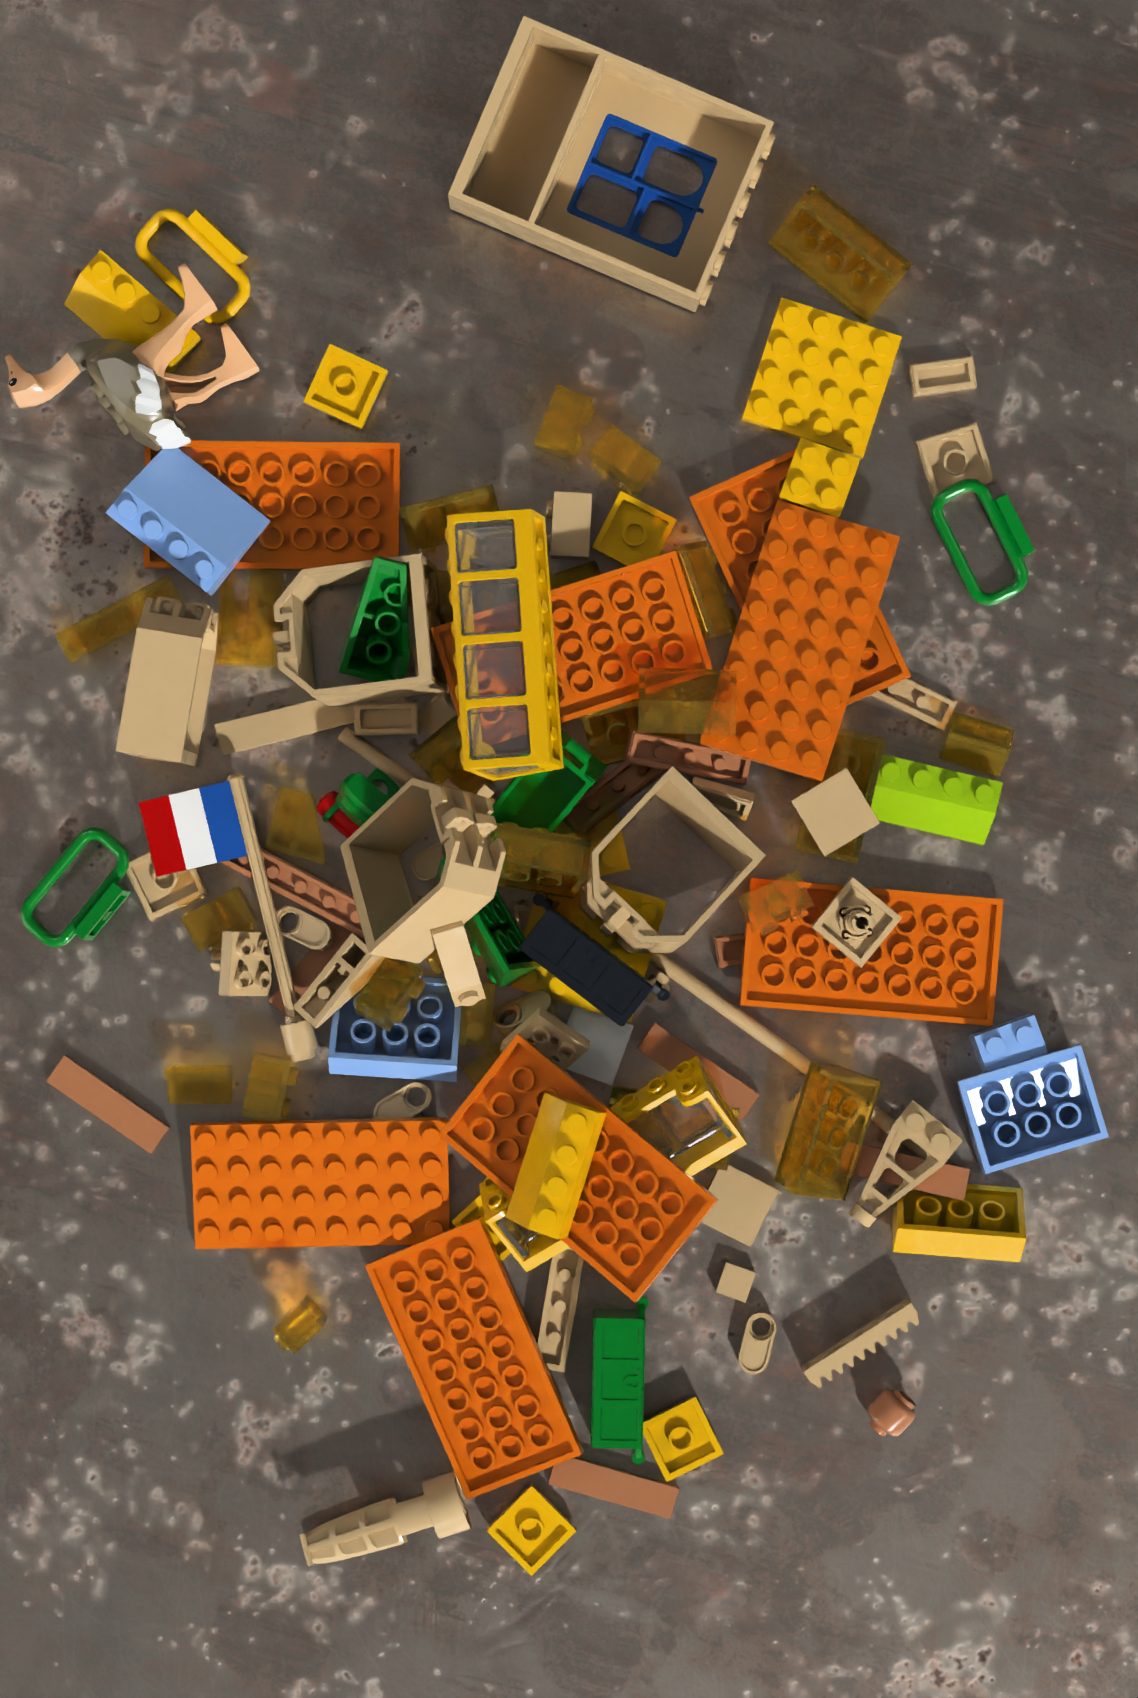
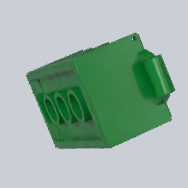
M562 729L564 768L514 777L492 805L494 812L490 816L495 817L497 828L491 833L490 838L492 842L496 838L503 840L506 855L502 869L510 865L520 873L607 767ZM535 765L523 766L522 768L533 767Z
M645 1294L636 1302L638 1309L594 1308L592 1326L590 1443L592 1448L632 1449V1461L635 1464H642L645 1460L644 1450L642 1449L645 1309L649 1304Z

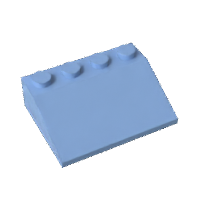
M179 448L162 449L125 487L106 512L107 515L210 596L215 593L271 522Z
M375 974L367 985L332 1015L328 1053L329 1074L457 1082L462 1006H454L446 978Z
M1081 1044L957 1081L980 1171L985 1174L1109 1137Z

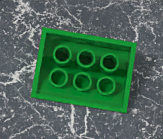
M446 857L441 859L439 863L438 872L436 876L439 882L443 872ZM496 889L494 898L464 924V927L472 938L470 940L472 949L478 956H482L487 965L486 973L494 984L504 987L520 980L539 968L540 965L520 950L519 947L525 938Z

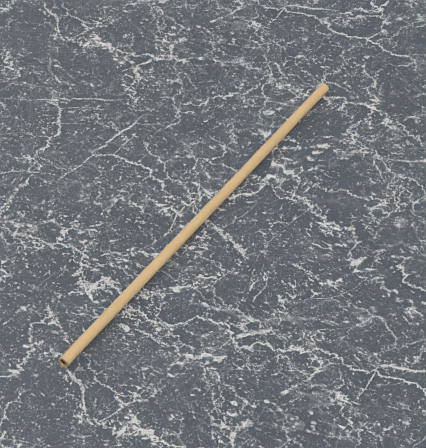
M346 727L338 737L339 741L402 786L411 778L421 780L361 736H354V731ZM530 859L522 872L539 883L544 867ZM652 953L650 964L889 1134L892 1125L896 1121L894 1118L664 953ZM905 1139L901 1142V1144L919 1157L927 1158L925 1150L911 1139ZM948 1159L946 1162L948 1164L959 1166L951 1159Z

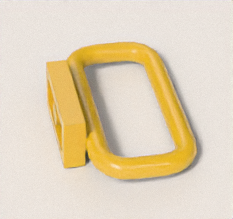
M166 208L159 210L147 221L136 236L135 249L138 257L184 301L185 295L182 282L148 250L147 246L151 236L164 222H174L237 282L238 292L221 311H215L203 319L211 324L226 323L239 311L250 296L251 285L249 278L239 267L249 256L204 213L195 209L187 218L177 209Z

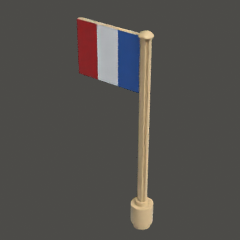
M236 772L229 775L226 782L138 802L156 877L248 856L287 1015L285 1017L286 1023L280 1025L286 1054L291 1056L292 1062L316 1057L315 1049L318 1048L313 1026L293 1009V1006L297 1003V997L243 779L246 776L243 773Z

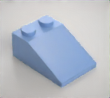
M1031 1013L1020 1015L969 1034L983 1073L1048 1054L1035 1015Z

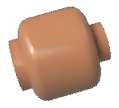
M898 1388L895 1391L886 1389L868 1408L869 1415L872 1418L869 1424L881 1436H885L887 1433L897 1437L915 1419L916 1414L913 1408L916 1404L902 1390Z

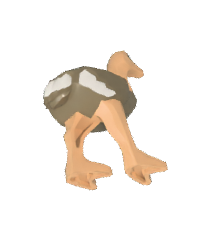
M185 263L177 267L185 295L183 310L167 327L140 346L135 347L129 342L118 339H94L79 342L50 370L39 374L25 370L18 364L12 354H8L5 357L9 371V392L14 403L19 408L35 407L49 401L81 372L87 370L93 380L89 383V386L96 394V398L103 408L112 415L114 422L124 435L130 433L137 442L155 451L179 448L191 442L190 433L186 432L185 424L178 417H175L177 410L187 404L202 403L219 388L244 380L259 372V368L229 325L225 323L220 327L226 352V358L221 367L199 376H181L165 372L168 363L181 352L186 335L193 325L217 311L213 300Z

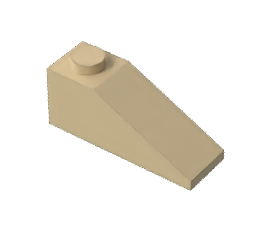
M463 921L431 929L454 1006H471L479 1000L486 999Z
M352 933L293 1006V1009L314 1028H318L367 985L388 958L368 954L365 939Z

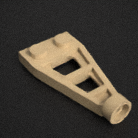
M912 1100L892 1125L860 1199L850 1209L849 1214L862 1225L869 1228L876 1220V1216L941 1168L963 1142V1139ZM905 1139L914 1141L927 1154L926 1160L911 1171L903 1170L895 1161L896 1152L901 1142ZM886 1168H891L903 1179L902 1184L890 1195L882 1194L876 1187L877 1181ZM870 1204L873 1208V1213L869 1212L862 1205Z

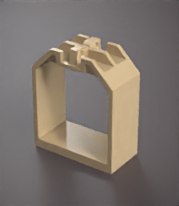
M421 553L388 558L406 563L407 577L410 576L418 677L318 689L314 684V661L308 606L323 588L364 583L373 560L302 569L273 605L274 621H282L283 631L273 632V644L285 651L277 653L278 669L312 697L329 707L447 692L446 679L430 632V628L441 625L437 569Z
M158 596L157 601L153 598L146 599L136 628L115 751L141 758L197 767L218 642L219 614L213 612L209 605L197 602L183 604L176 599Z
M672 766L578 864L580 909L591 920L597 915L604 920L598 930L605 937H608L613 932L618 933L621 937L616 943L626 953H672L693 936L766 855ZM654 794L736 871L735 875L679 935L660 936L625 900L609 888L600 879L598 854Z
M411 778L340 846L368 954L420 964L436 949L431 929L461 920L465 924L494 898L506 850L501 838H496L493 842L490 838L491 833L497 828L495 817L490 816L494 812L490 798ZM435 823L440 842L444 844L447 857L440 883L413 906L399 855Z

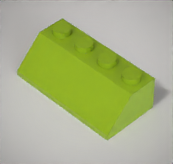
M877 753L874 754L864 797L879 821L984 845L996 815L1003 782Z

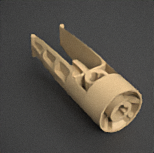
M452 1471L422 1481L424 1492L422 1496L397 1503L396 1498H389L330 1520L306 1533L300 1534L299 1537L307 1565L340 1561L398 1546L408 1542V1534L433 1526L439 1539L471 1529L468 1508L455 1472Z

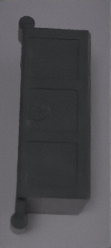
M543 890L536 892L533 897V903L536 906L543 907L546 912L519 947L527 956L619 1026L624 1027L651 991L657 994L658 999L661 1001H666L669 998L671 988L667 984L660 983L653 974L648 979L644 978L556 910L560 904L558 901L555 902L550 899Z

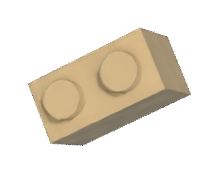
M554 491V500L547 499L546 518L552 519V531H546L547 550H551L550 559L589 560L592 493Z

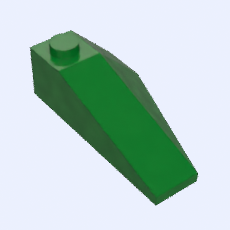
M377 555L374 556L338 656L339 673L374 682L404 678L410 661L406 563Z

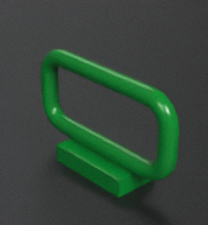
M976 479L961 480L936 494L930 508L932 520L968 593L974 601L981 605L992 606L1022 591L1028 582L1029 575L1023 557L1035 552L1008 495L1003 493L993 498L987 486ZM969 491L976 493L1016 572V577L1012 583L992 593H986L980 588L943 513V506L946 502Z
M90 827L81 831L24 900L21 906L20 917L26 929L49 947L64 946L76 935L82 940L93 941L132 893L124 884L119 883L129 868V856L124 846L101 828ZM90 840L99 841L116 856L117 862L114 869L60 934H51L34 919L33 910L83 847Z

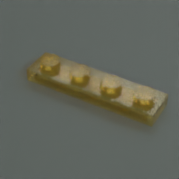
M166 575L56 633L55 636L68 661L73 663L136 630L147 598H153L157 601L158 596L168 597L183 603L170 576Z

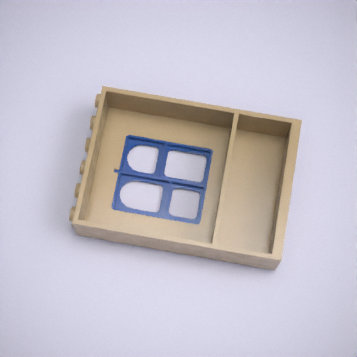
M523 16L449 190L450 209L696 313L699 304L705 307L714 283L710 281L711 275L717 277L726 255V252L722 251L723 247L730 248L739 224L735 221V218L737 216L742 219L748 206L751 193L747 192L749 187L755 189L764 165V163L760 162V159L767 160L776 137V134L771 132L774 121ZM610 127L620 128L639 136L643 140V145L636 162L629 173L619 171L597 160V154ZM662 146L697 162L703 174V181L699 189L691 195L681 196L644 180V173L655 148ZM590 175H597L636 192L637 200L624 227L615 226L578 210V199ZM655 200L672 207L682 218V232L671 243H655L638 234V228L651 201Z

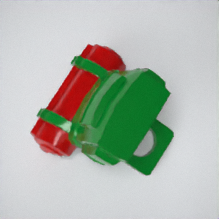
M378 768L367 778L360 772L357 774L351 773L339 785L340 793L333 790L319 799L316 811L323 817L322 820L325 823L329 822L348 839L400 790V787ZM374 781L385 783L388 789L386 795L373 784Z

